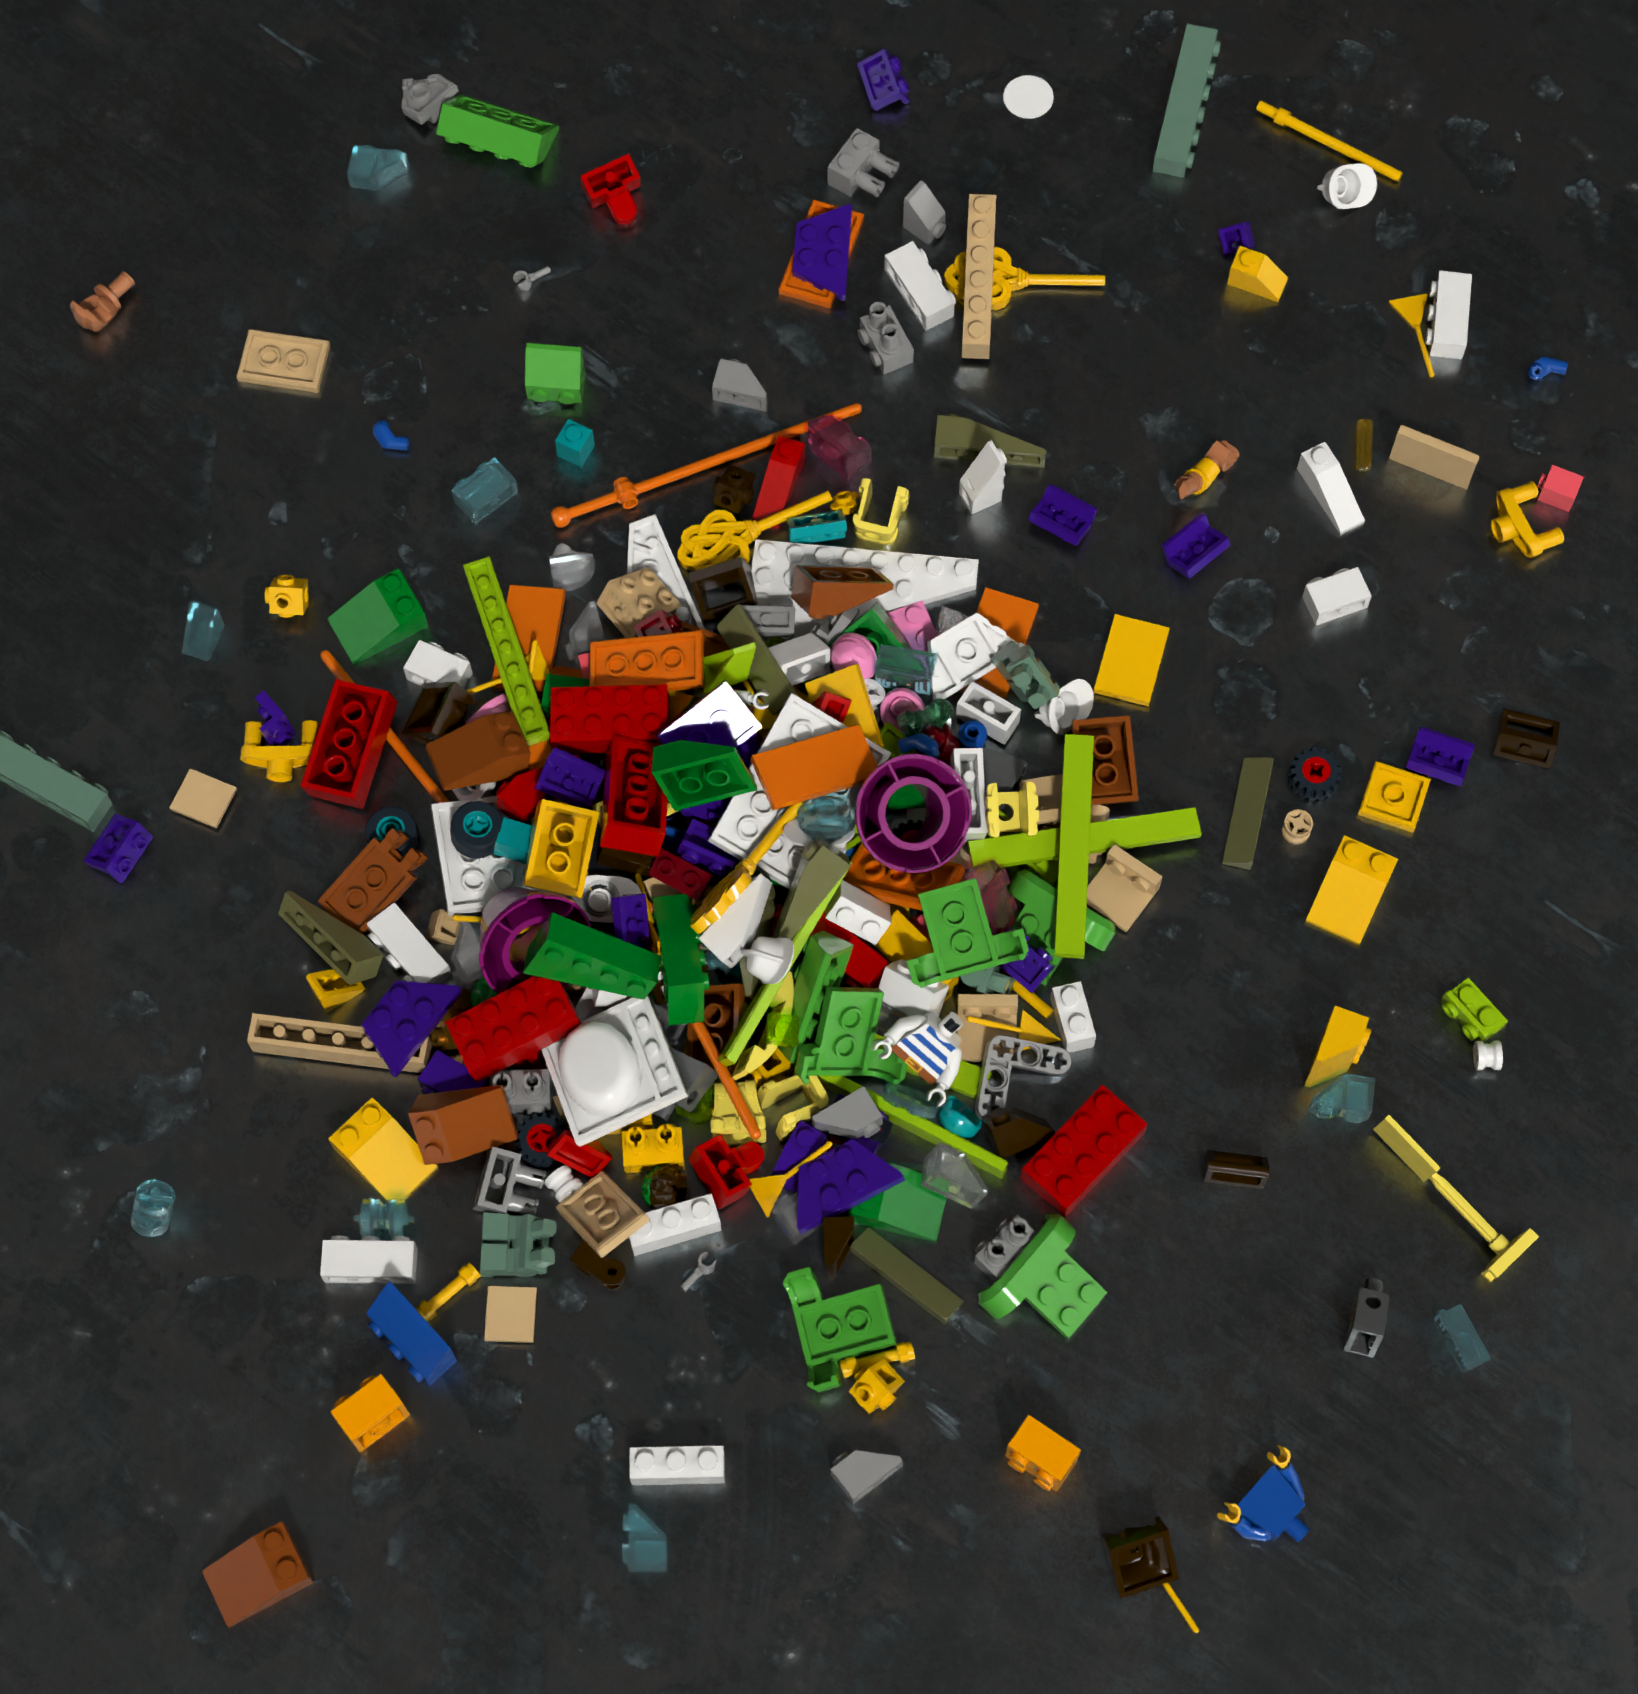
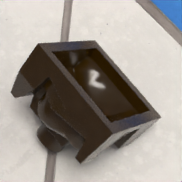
M456 682L425 684L401 734L420 744H428L429 741H434L466 725L463 720L468 710L464 705H474L475 700Z
M1159 1516L1155 1517L1156 1525L1126 1528L1118 1535L1112 1533L1101 1535L1108 1567L1120 1599L1179 1579L1169 1529Z

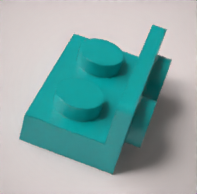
M842 510L787 518L790 543L808 544L840 539L846 536L847 524Z

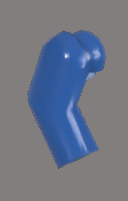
M1541 357L1529 366L1528 375L1534 380L1542 379L1551 372L1565 375L1568 362L1550 357Z
M379 420L374 424L372 429L373 435L381 447L408 451L409 437L394 436L389 428V423L385 420Z
M919 733L898 739L901 753L917 749L926 756L935 759L940 755L937 741L925 734Z

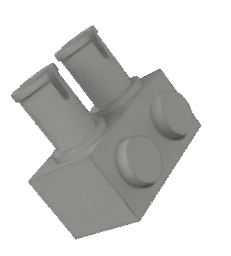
M856 128L828 166V185L850 197L857 187L878 197V191L882 192L885 182L868 174V172L873 167L892 178L898 170L899 162L880 153L878 139Z
M882 302L873 303L870 306V314L860 318V329L857 332L863 345L867 344L870 349L869 355L875 367L879 366L883 375L913 363L914 349L890 305L886 307Z
M549 1069L499 1071L490 1076V1086L503 1085L512 1117L515 1116V1113H527V1115L532 1116L534 1113L542 1115V1112H552V1078Z
M492 1146L486 1155L472 1210L503 1214L512 1211L523 1215L530 1214L535 1216L539 1199L514 1194L513 1186L516 1182L542 1189L546 1170L522 1165L520 1161L522 1154Z
M1018 1214L1012 1220L1006 1218L997 1227L996 1232L998 1234L991 1241L986 1238L974 1251L976 1253L974 1264L993 1283L1037 1234L1027 1221Z

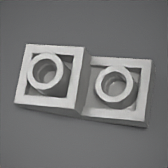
M853 607L834 616L832 620L828 618L822 626L816 624L811 632L827 645L843 632L860 610Z

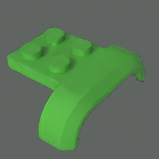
M1029 869L1016 871L1005 889L1009 894L1025 904L1011 928L1013 930L1016 927L1023 928L1024 932L1030 937L1029 944L1035 949L1041 946L1052 955L1053 958L1050 961L1055 965V968L1041 983L1046 986L1063 957H1054L1057 888L1033 874ZM1087 908L1085 942L1105 952L1116 934L1114 922Z
M976 878L918 894L934 952L906 960L912 983L924 988L944 980L1005 963L1024 960L1029 948L1023 928L995 935L991 934Z
M826 987L815 1043L803 1044L799 1047L795 1073L803 1083L809 1084L810 1078L808 1076H872L884 1079L892 1085H898L905 1079L907 1064L895 1053L891 1052L888 1058L880 1059L878 1056L884 1051V1046L880 1045L875 1051L871 1050L884 995L882 990L879 988Z
M1045 1213L1043 1217L1046 1221L1041 1229L1003 1274L991 1286L978 1292V1302L994 1319H1000L1013 1311L1025 1299L1065 1338H1070L1107 1294V1291L1065 1252L1075 1237L1076 1229L1059 1213Z
M811 1267L793 1271L786 1275L782 1283L788 1292L808 1369V1387L817 1392L842 1386L840 1360L897 1345L881 1284L823 1300L819 1283Z

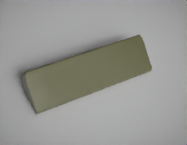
M736 605L719 623L717 629L730 649L755 642L756 650L748 678L756 691L766 690L769 692V696H759L764 704H769L767 707L772 715H777L780 713L788 696L791 693L796 695V691L740 605Z
M1253 757L1243 759L1222 861L1224 865L1251 870L1274 758Z
M868 1227L850 1245V1252L942 1324L946 1325L964 1301L871 1228Z

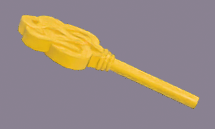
M994 247L992 310L1005 308L1010 302L1011 292L1028 287V285L1105 286V275L1029 274L1027 271L1011 265V256L1006 250ZM961 252L957 255L955 262L946 269L944 274L946 287L954 293L955 300L963 305L966 252Z
M825 491L759 521L744 520L737 522L732 513L726 510H715L708 514L701 524L691 525L683 531L681 535L682 544L677 552L679 564L686 570L696 571L734 559L737 556H741L749 563L751 553L748 545L754 542L758 535H761L762 531L787 521V518L796 517L833 501L829 491Z
M802 802L790 805L751 854L739 862L735 869L710 891L702 901V906L690 918L691 923L689 926L696 933H702L710 924L715 923L752 881L751 876L756 870L757 863L781 836L784 826L789 821L794 820L804 808Z

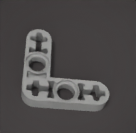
M999 1035L991 1038L985 1046L975 1101L976 1115L981 1120H983L982 1117L987 1115V1110L983 1109V1104L989 1103L991 1094H984L985 1090L999 1092V1096L992 1097L991 1104L996 1109L1005 1108L1012 1067L1049 1075H1060L1070 1068L1071 1057L1069 1053L1059 1047ZM1002 1042L1003 1048L1011 1050L1014 1049V1044L1017 1045L1013 1054L1003 1053L1000 1057H998V1052L993 1050V1046ZM1025 1047L1032 1048L1035 1052V1060L1031 1064L1025 1063L1021 1058V1051ZM1057 1054L1058 1059L1063 1061V1065L1057 1066L1056 1069H1054V1063L1047 1061L1042 1062V1067L1039 1066L1043 1057L1052 1058L1056 1057ZM991 1070L998 1071L1002 1076V1082L998 1087H993L988 1083L987 1076Z

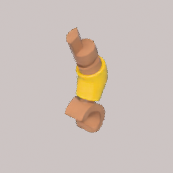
M1216 440L1205 456L1176 480L1175 489L1180 495V499L1191 494H1200L1208 489L1220 473V470L1226 472L1239 457L1238 449L1225 440L1220 442Z

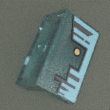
M881 644L875 666V681L880 683L883 688H908L917 694L930 696L933 690V675L937 663V654Z
M1461 1304L1447 1311L1443 1309L1437 1312L1432 1320L1462 1374L1491 1359Z

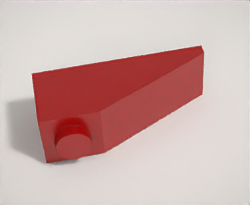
M778 436L769 459L752 520L759 521L787 508L806 459L805 443ZM780 524L775 525V526H773V527H771V528H774V529H777V530H778L779 527H780Z
M543 766L517 775L510 783L504 782L496 792V808L509 819L528 824L535 815L537 803L541 799L550 800L553 797L535 789Z

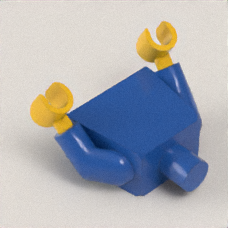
M1278 1444L1277 1447L1280 1449L1278 1458L1271 1452L1267 1453V1458L1277 1464L1276 1467L1272 1465L1238 1505L1224 1502V1505L1229 1508V1513L1226 1515L1218 1512L1217 1517L1222 1521L1229 1522L1230 1526L1246 1539L1262 1542L1272 1540L1275 1542L1281 1533L1285 1531L1299 1543L1310 1530L1308 1526L1296 1517L1305 1506V1495L1299 1476L1290 1461V1451Z

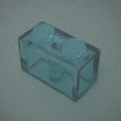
M494 457L489 462L480 464L476 471L468 478L459 480L451 491L454 503L476 525L517 494L518 487L516 479Z

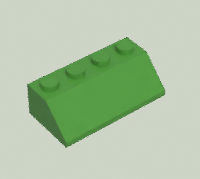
M460 94L442 103L436 134L445 137L444 140L454 144L462 142L468 144L472 150L479 152L487 150L493 152L497 158L505 160L512 158L518 160V163L522 166L534 167L545 160L558 132L559 125Z
M825 931L816 933L808 938L803 947V953H805L803 962L797 967L794 974L796 983L794 986L792 1013L786 1032L778 1045V1048L788 1061L796 1064L801 1045L815 1043L826 987L841 986L854 944Z

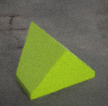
M755 642L704 657V694L711 692L725 680L731 686L748 679L756 650Z

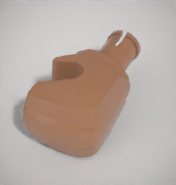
M122 271L107 287L98 283L94 287L95 295L85 298L78 304L72 301L70 310L76 322L83 328L93 332L102 330L121 308L119 298L135 285L131 276Z

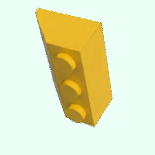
M898 910L892 914L891 924L877 944L871 943V948L886 959L888 965L900 959L909 960L934 952L931 942ZM959 977L941 981L949 986L944 1002L958 990Z
M1334 1006L1323 1031L1304 1086L1311 1088L1348 1072L1351 1063H1358L1372 1030L1366 1028L1369 1017Z

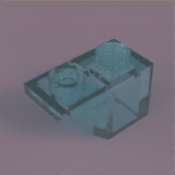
M354 145L347 170L350 187L377 191L405 175L410 169L407 153L396 149L383 150L369 145Z
M1344 1074L1312 1098L1308 1112L1315 1113L1317 1117L1327 1119L1333 1118V1116L1345 1117L1346 1121L1361 1123L1363 1120L1368 1121L1373 1108L1375 1078Z
M629 1504V1513H623V1532H629L628 1544H623L622 1547L623 1563H628L630 1572H667L668 1539L666 1534L636 1504Z

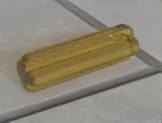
M1361 419L1357 425L1356 470L1359 472H1369L1372 467L1373 422L1371 420Z

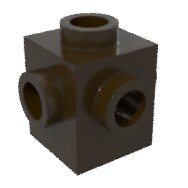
M730 464L723 475L717 476L713 483L712 491L715 492L713 504L739 514L744 505H749L753 499L755 474Z

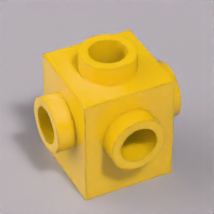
M287 574L274 577L269 587L265 589V603L269 604L270 613L278 614V616L285 618L304 615L309 606L308 579L294 578V576Z
M777 1047L760 1067L747 1074L749 1080L756 1081V1087H761L770 1080H774L777 1083L789 1078L791 1062L788 1061Z
M882 1359L871 1367L865 1366L854 1376L856 1383L849 1392L856 1399L857 1403L870 1414L879 1407L882 1410L888 1408L896 1400L893 1394L905 1381L885 1359Z

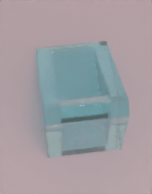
M194 600L190 601L181 653L205 661L210 660L225 627L218 608Z

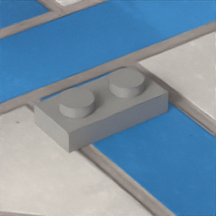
M740 605L761 637H794L795 607Z

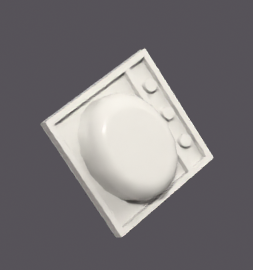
M649 994L644 1000L633 997L581 1021L582 1024L569 1032L567 1037L542 1049L573 1138L579 1147L688 1097Z

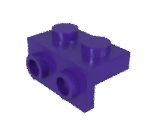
M1049 484L1046 487L1043 498L1030 512L1028 521L1077 546L1091 529L1097 508L1055 485Z
M1200 513L1164 542L1162 549L1167 565L1190 579L1230 546L1228 537L1209 526L1207 516Z
M1420 727L1406 768L1461 787L1475 745L1425 727Z
M554 747L543 765L535 789L572 806L590 810L606 771L594 763L586 762L571 755L568 751Z
M692 819L677 853L681 854L682 858L690 863L697 864L699 862L708 866V869L716 875H728L735 869L739 859L708 841L714 828Z
M1007 927L1003 932L1011 931L1013 929ZM1024 932L1029 948L1024 960L1013 961L999 966L1029 992L1034 993L1055 968V965L1050 961L1053 958L1052 955L1041 946L1035 949L1028 943L1030 937Z

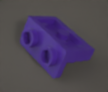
M883 49L857 63L870 104L875 111L898 99L904 104L910 102L907 94L910 89L906 80L901 77L900 70H902V65L896 55L892 56L887 50Z
M263 690L254 697L259 705L256 711L263 718L262 721L264 723L259 730L269 746H287L296 733L284 712Z
M115 813L83 861L89 867L108 873L117 882L123 883L153 836L139 822Z
M626 894L612 897L615 938L651 952L646 895Z

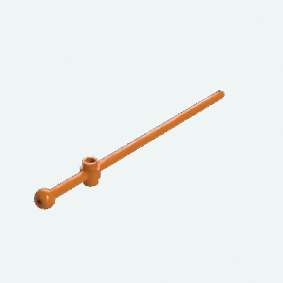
M859 403L851 404L635 484L630 482L627 477H620L614 481V491L570 508L556 506L550 513L552 521L556 527H566L572 518L616 502L622 504L624 509H631L638 504L637 496L640 493L774 445L778 436L790 439L859 414L862 407Z
M328 650L321 652V659L338 680L355 683ZM390 727L386 737L388 743L436 803L450 802Z
M648 899L651 913L653 916V906L650 900ZM650 935V947H651V949H652V951H653V953H654V948H653L652 939H651V935ZM704 1022L691 1023L750 1137L754 1140L759 1139L761 1131L734 1079L731 1078L730 1071L718 1061L720 1052Z

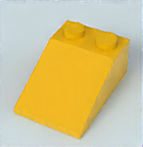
M541 799L537 803L531 829L523 886L581 899L600 812Z
M1344 835L1306 918V922L1360 945L1398 858Z
M373 1097L328 1138L333 1149L394 1209L438 1168L436 1164H424L418 1144Z

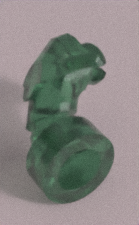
M937 698L931 704L924 706L925 710L920 708L916 711L907 709L897 715L898 726L906 737L919 733L923 734L926 722L939 728L951 718L953 714L952 704L947 700Z

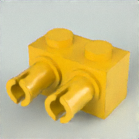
M661 1124L656 1129L632 1126L628 1128V1131H621L625 1174L651 1172L655 1167L669 1165L672 1169L676 1170L685 1169L682 1127H676L675 1124Z

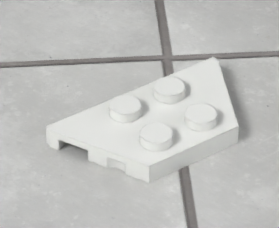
M979 613L971 615L928 641L932 699L934 704L941 702L969 685L972 681L974 682L995 669L996 667L990 659L1009 641H1016L1007 636V632L998 626L991 625ZM1021 642L1017 643L1019 647L1025 646Z

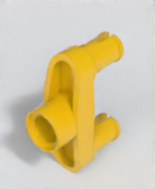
M1533 481L1512 489L1507 487L1497 491L1496 504L1500 517L1491 520V529L1496 540L1502 543L1512 539L1518 549L1528 558L1538 556L1543 553V550L1562 544L1564 541L1563 532L1559 527L1535 534L1518 504L1537 498L1538 489Z
M306 720L302 722V737L299 746H261L262 733L259 728L262 724L256 721L246 722L244 745L241 747L240 755L242 762L252 766L267 768L266 778L274 782L290 781L293 768L307 766L319 731V723L317 721Z

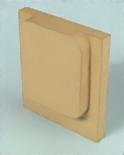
M190 768L169 808L174 812L217 829L237 791V787Z
M488 1286L484 1341L534 1343L537 1287Z

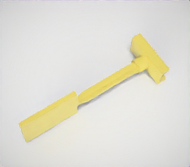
M1390 1115L1373 1129L1423 1182L1430 1179L1435 1188L1489 1243L1488 1246L1497 1254L1481 1273L1489 1282L1494 1278H1498L1539 1237L1531 1228L1515 1237L1511 1242L1502 1233L1499 1235L1445 1178L1437 1174L1441 1167Z

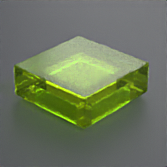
M775 1012L767 1014L766 1044L790 1048L798 1046L799 1016Z

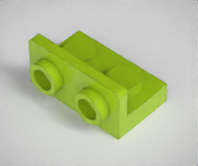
M1469 977L1452 991L1448 990L1444 993L1440 1001L1443 1004L1444 1012L1461 1024L1463 1033L1471 1041L1485 1042L1508 1023V1020Z

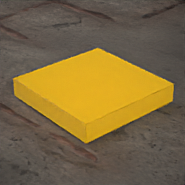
M1375 761L1358 815L1413 833L1431 778Z

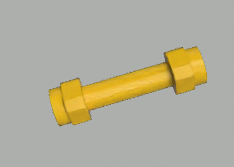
M470 1262L457 1271L459 1275L428 1302L424 1299L417 1305L415 1309L427 1322L437 1315L435 1311L466 1284L470 1287L481 1276Z
M911 1341L897 1343L895 1348L859 1359L851 1356L839 1362L845 1379L854 1377L865 1366L871 1367L882 1359H885L888 1363L899 1360L901 1364L915 1359V1354Z

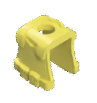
M862 478L859 486L860 504L857 514L853 516L854 533L859 539L892 545L898 536L897 526L901 512L906 511L909 503V490L901 486L897 487L888 527L865 522V518L871 502L873 488L870 479Z
M1025 782L1019 792H998L997 783L987 785L985 813L987 833L990 837H999V833L1024 832L1027 836L1037 834L1039 810H1036L1039 805L1038 795H1035L1036 786L1033 782ZM1007 804L1012 809V817L1008 821L999 819V805Z
M793 1073V1076L777 1083L774 1080H770L759 1087L757 1097L762 1110L801 1089L811 1104L790 1112L780 1119L776 1128V1135L780 1141L790 1138L800 1120L808 1123L812 1121V1116L828 1107V1095L817 1076H808L810 1080L809 1084L806 1085L796 1073Z
M745 1080V1082L735 1083L761 1131V1136L757 1140L750 1137L722 1082L714 1083V1111L712 1120H710V1128L713 1133L712 1138L721 1134L729 1148H736L748 1141H754L758 1144L766 1142L765 1116H763L759 1106L756 1081Z

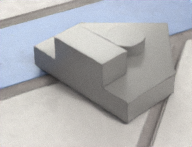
M440 74L428 75L427 79L415 81L413 78L403 79L401 108L406 116L420 125L427 120L434 124L440 118L442 103L450 100L459 90L456 84Z

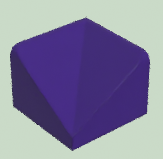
M1249 221L1218 229L1224 256L1237 253L1239 246L1248 249L1255 248Z

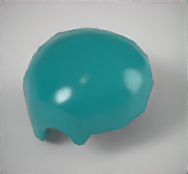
M949 1095L945 1103L939 1108L938 1117L941 1126L964 1139L975 1136L982 1126V1120L953 1095Z

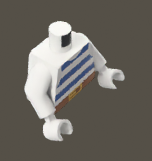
M928 1012L923 1016L917 1014L902 1017L884 1034L883 1040L872 1042L871 1050L875 1051L883 1044L884 1051L878 1058L886 1059L893 1052L931 1086L936 1082L937 1087L927 1092L926 1100L929 1101L932 1094L938 1092L940 1100L936 1106H941L946 1101L945 1089L948 1090L959 1072L962 1051L959 1048L961 1038L956 1031L963 1026V1021L954 1012H950L943 1020L933 1012Z

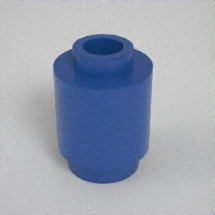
M977 721L965 722L958 732L959 748H985L987 730L984 725Z

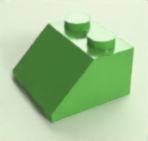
M526 343L525 389L527 399H532L536 402L559 401L563 404L582 403L586 375L582 347Z

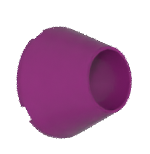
M906 754L883 762L868 775L857 796L855 821L863 845L877 861L897 871L921 873L942 866L961 849L966 840L965 837L969 824L972 821V805L966 785L949 765L930 756ZM910 784L921 793L925 801L926 817L922 827L916 834L907 839L900 840L890 831L885 817L886 806L896 790Z
M521 887L508 888L494 895L485 905L480 922L479 963L483 977L496 993L500 994L533 977V975L523 973L527 949L552 912L591 928L587 915L578 904L562 895ZM534 924L526 935L514 940L522 930ZM562 982L563 985H564V987H566V986H568V985L570 984V983Z

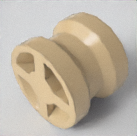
M1304 810L1290 811L1286 815L1281 829L1284 839L1291 844L1306 842L1313 827V819Z

